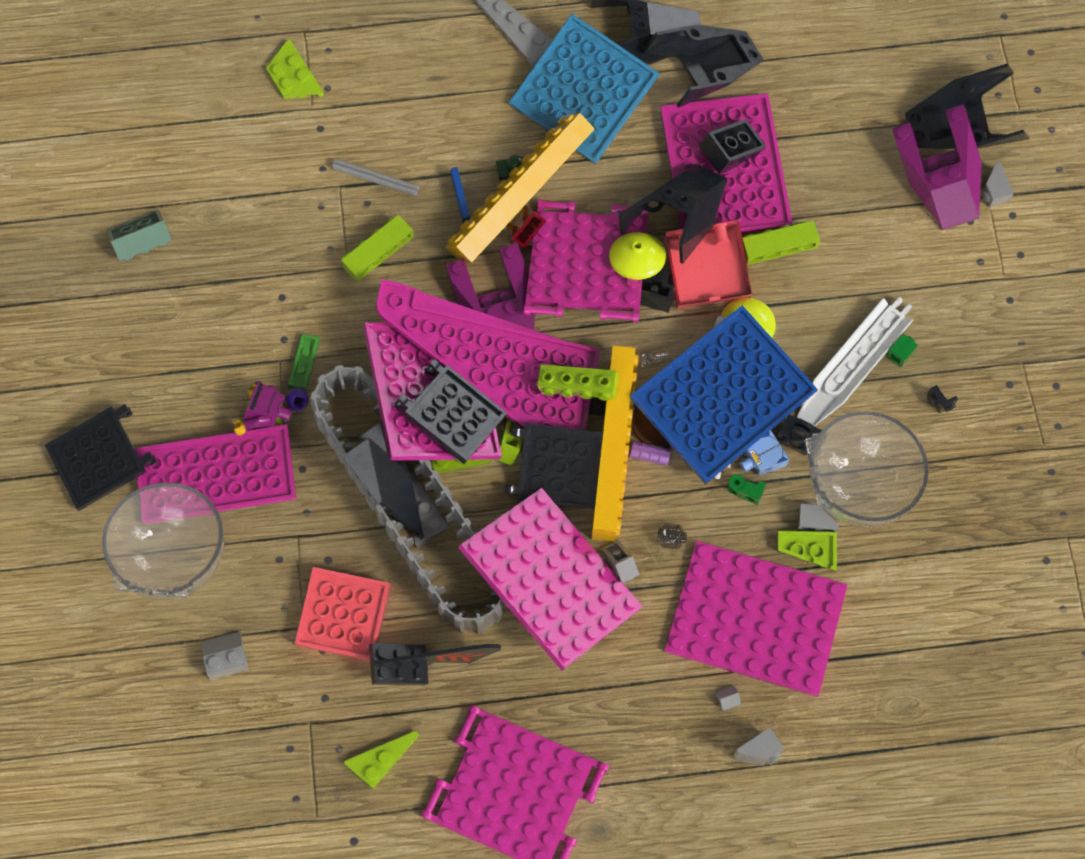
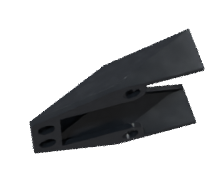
M591 0V8L627 6V12L631 19L632 37L617 44L647 65L670 57L648 54L643 51L656 32L701 25L699 11L649 0Z
M692 25L658 31L643 50L648 54L678 58L689 74L695 86L689 87L676 106L678 108L732 84L764 60L746 31L705 25Z
M1009 64L955 79L905 113L906 120L913 128L918 148L957 149L945 110L963 104L977 148L1029 140V135L1024 129L1009 134H991L989 132L982 97L1014 74Z
M694 164L618 214L620 233L624 234L643 210L655 213L660 211L665 204L687 214L679 242L680 263L684 264L713 227L726 187L727 178L699 164ZM651 201L658 202V206L650 207L648 206V203Z

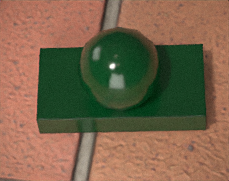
M512 155L509 159L496 161L499 180L508 179L510 177L509 173L515 167L518 168L522 164L521 160L524 157Z

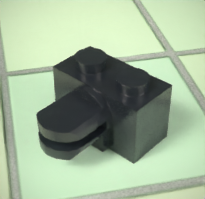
M662 268L656 275L642 280L640 305L669 313L675 296V285L668 284L670 273L667 269Z
M789 414L777 436V440L784 446H791L797 449L802 455L808 454L811 456L821 438L823 430Z

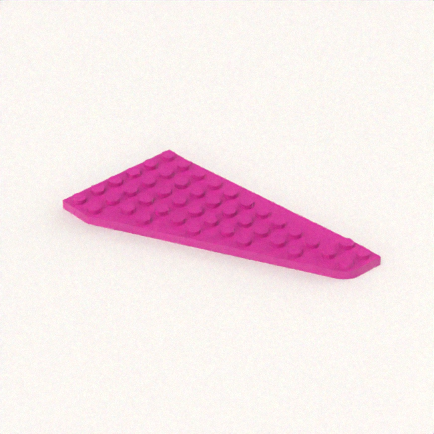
M385 279L381 280L376 302V311L379 317L432 359L438 361L442 367L445 368L446 365L451 367L506 411V417L517 426L525 429L526 423L586 430L591 399H584L573 395L572 397H564L561 394L547 396L540 392L537 384L541 364L597 369L600 349L564 341L420 292L419 289Z

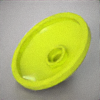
M632 232L619 237L612 244L609 260L613 269L621 276L641 280L656 275L663 268L666 260V251L663 244L656 237L643 232Z
M736 299L729 303L721 313V317H728L743 305L771 337L774 335L776 322L773 312L766 304L757 299Z

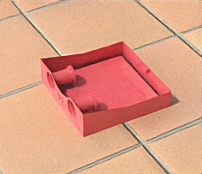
M739 220L713 225L684 264L680 263L679 242L683 229L665 232L664 242L672 285H675L674 297L677 309L751 297L752 291Z
M313 567L295 645L370 661L369 645L379 641L392 588L391 584Z

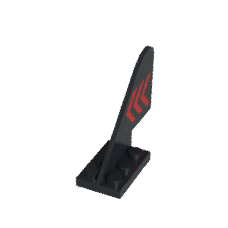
M372 643L369 645L372 684L425 686L429 684L427 666L433 663L470 664L500 651L501 645L481 644L426 653L425 645Z

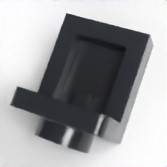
M937 385L930 388L927 394L929 403L935 406L939 413L943 411L949 412L956 407L955 404L958 401V397L954 396L946 400Z

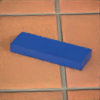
M454 167L450 170L462 223H464L466 220H470V215L458 167Z

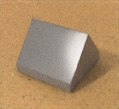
M735 686L715 692L722 711L741 705L739 692Z

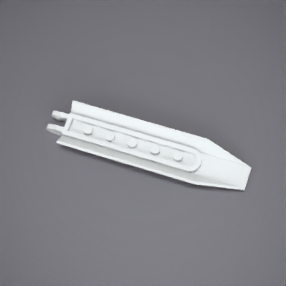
M901 297L892 306H889L884 298L878 303L814 379L813 384L818 391L803 403L797 416L798 419L801 418L816 426L847 401L913 322L912 319L905 318L912 308L911 304L906 305L900 313L896 308L903 301Z

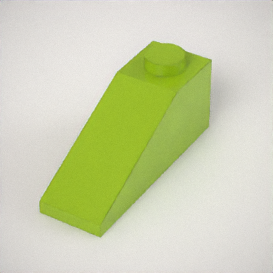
M506 418L499 439L502 456L500 459L495 460L512 466L520 451L523 437L511 436L512 427L519 426L509 418Z

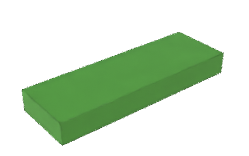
M301 334L287 385L288 388H302L307 392L320 337Z

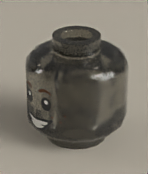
M665 523L658 530L657 540L663 548L678 550L683 543H686L687 532H684L683 526L680 524Z

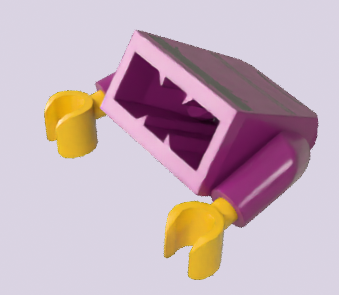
M257 382V385H251L252 391H247L251 400L243 418L245 421L243 423L241 420H236V428L233 430L237 435H243L246 429L264 426L272 427L275 425L277 417L289 421L292 410L282 407L285 396L273 385H264Z

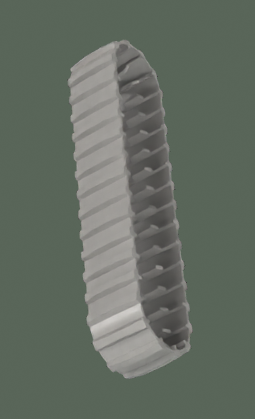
M339 365L335 366V369L328 374H322L317 379L318 385L316 390L311 393V407L314 411L316 426L325 435L329 446L335 450L338 460L345 464L346 472L352 480L355 479L357 489L362 495H365L366 503L372 511L375 510L379 523L382 527L386 526L385 529L388 537L392 542H396L397 551L402 558L406 557L407 566L413 574H417L419 585L423 590L427 589L428 599L434 606H438V614L444 622L448 621L455 627L457 632L462 634L464 631L482 634L485 633V629L493 624L498 625L503 618V608L507 605L496 592H491V598L498 599L499 602L497 605L487 604L486 610L489 613L480 617L478 611H475L476 618H465L466 611L462 610V613L459 612V615L451 612L456 608V604L454 602L449 604L448 601L444 603L440 598V595L445 592V587L441 586L438 588L437 585L433 586L429 579L435 576L434 570H422L419 565L424 560L423 553L417 555L416 552L413 554L410 552L409 547L414 544L413 538L407 539L405 536L401 538L398 532L404 528L401 522L396 524L395 520L390 521L388 518L391 514L390 508L386 506L383 508L378 504L343 457L353 447L351 443L345 445L344 441H338L337 438L343 435L341 428L335 429L333 425L329 427L328 422L333 417L331 412L325 414L324 409L330 408L329 401L325 399H330L331 396L334 397V390L342 387L344 391L346 390L345 386H354L357 392L358 390L362 391V389L366 390L363 392L365 399L371 397V400L375 401L377 400L373 377L366 374L364 369L359 366L350 368ZM377 404L373 407L375 414L380 413L379 405ZM412 460V462L417 461L419 464L414 469L415 475L421 474L422 477L427 476L429 482L425 484V490H432L433 493L437 491L440 497L435 500V505L437 507L442 505L443 509L447 507L451 512L445 516L446 522L452 521L453 524L458 523L461 529L456 532V537L458 539L463 537L465 540L474 536L473 525L468 518L463 517V510L458 502H453L452 493L447 486L442 485V478L436 470H432L430 460Z

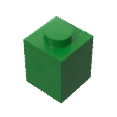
M902 334L889 349L886 357L902 367L913 355L918 344H916L912 337Z

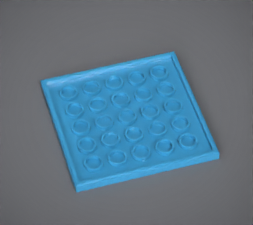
M571 14L508 103L548 131L558 125V120L563 115L580 113L592 125L594 130L580 144L576 151L596 164L660 73L574 14Z

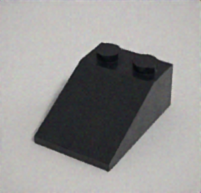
M746 119L709 132L698 145L718 174L732 170L766 149V145Z

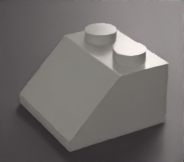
M241 632L202 642L203 659L207 676L210 680L249 670Z
M768 728L738 748L733 758L736 761L761 766L767 763L772 765L780 759L779 757L782 756L781 752L784 747L771 728Z

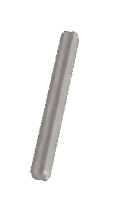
M334 159L332 168L414 196H417L419 192L418 185L340 159Z

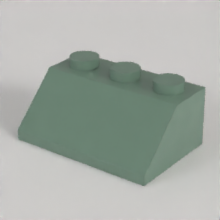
M159 210L107 230L119 261L130 260L139 253H148L151 251V248L165 246L172 240Z

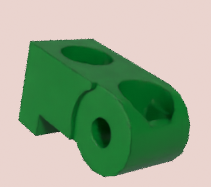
M736 474L730 477L728 490L731 494L758 505L767 483L759 480L758 485L746 481L743 476Z

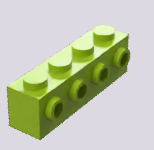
M399 214L395 218H390L381 229H376L367 240H362L357 245V248L347 252L342 257V267L356 282L360 281L413 239V229Z
M814 220L809 222L801 221L793 226L785 225L773 231L771 229L765 230L757 235H746L742 238L746 264L751 265L818 248L820 238Z
M541 364L537 386L540 392L547 396L561 394L564 397H572V395L580 396L584 399L597 397L608 401L616 399L619 375L616 370Z

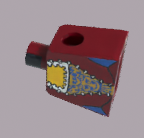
M524 205L507 224L510 239L525 248L546 223V220L536 211Z

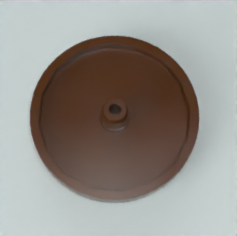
M636 406L632 417V428L641 443L644 442L664 448L672 447Z

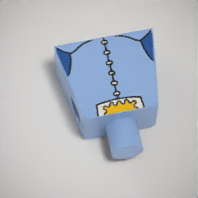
M770 430L745 451L747 458L739 463L744 472L754 468L758 475H762L787 466L789 458Z

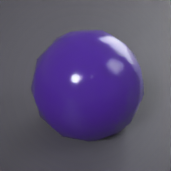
M292 388L286 393L285 404L290 410L297 412L307 407L309 397L305 390L302 388Z

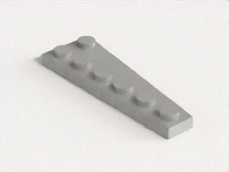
M475 0L484 13L505 33L506 38L510 42L512 41L517 50L527 58L528 63L534 67L552 42V39L504 0Z

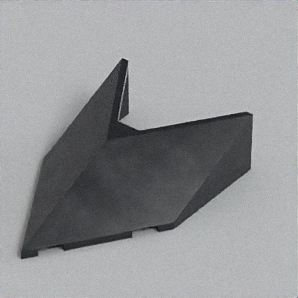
M381 421L359 436L362 443L344 454L343 457L378 504L383 508L385 506L389 507L391 515L409 530L412 529L417 537L422 540L424 534L411 475L404 460L390 459Z

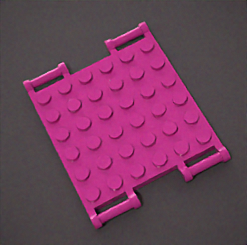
M538 199L537 213L546 220V223L537 232L533 240L524 315L545 314L563 317V309L565 307L601 310L600 320H606L607 318L639 322L643 279L634 280L618 274L610 264L609 252L612 244L619 237L632 232L647 233L649 212L643 210L640 213L643 214V217H637L627 231L621 234L617 213L623 212L630 206H618V204L612 203L611 215L575 213V201L567 203ZM544 209L569 210V212L544 211Z
M470 705L468 708L469 713L461 731L453 741L467 748L452 784L436 778L435 788L420 816L514 859H552L561 841L565 845L559 859H568L572 848L576 846L577 840L563 833L578 798L594 804L595 794L604 773L608 772L610 766ZM475 717H481L471 742L465 740ZM591 768H597L588 792H582ZM442 789H445L448 793L438 815L435 816L432 814V811Z

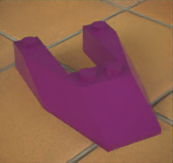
M964 104L945 110L957 149L922 160L911 124L907 123L892 128L909 183L943 230L979 219L982 161Z
M518 243L500 248V259L510 287L483 296H476L464 259L446 264L447 276L458 305L534 330L535 314L524 315L529 278Z

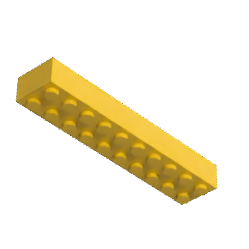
M580 113L563 115L558 120V125L555 128H551L545 134L546 138L543 141H539L533 147L534 151L531 154H527L521 160L522 164L518 168L515 167L509 173L510 177L497 186L498 190L485 199L486 203L482 207H478L472 213L473 217L469 221L466 220L460 226L461 230L448 239V244L445 247L457 260L464 259L465 263H472L594 130L592 125Z
M613 346L610 370L617 371L619 384L616 399H610L606 403L592 540L615 542V537L620 536L622 519H618V517H622L623 500L620 499L624 498L625 482L622 481L626 479L629 445L626 444H629L631 427L628 426H631L633 415V402L630 399V395L635 392L639 355H635L636 348Z

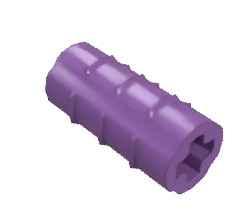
M634 441L630 458L668 466L671 449Z

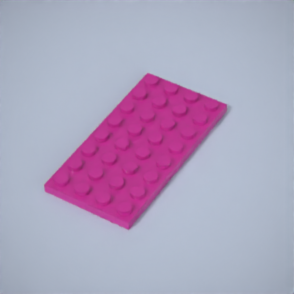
M287 424L248 430L243 435L229 433L135 448L139 458L151 452L158 461L151 466L144 467L146 473L137 477L141 522L143 524L297 500Z

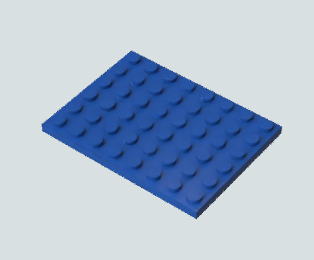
M742 305L631 394L630 399L706 485L789 414L813 396L818 389Z

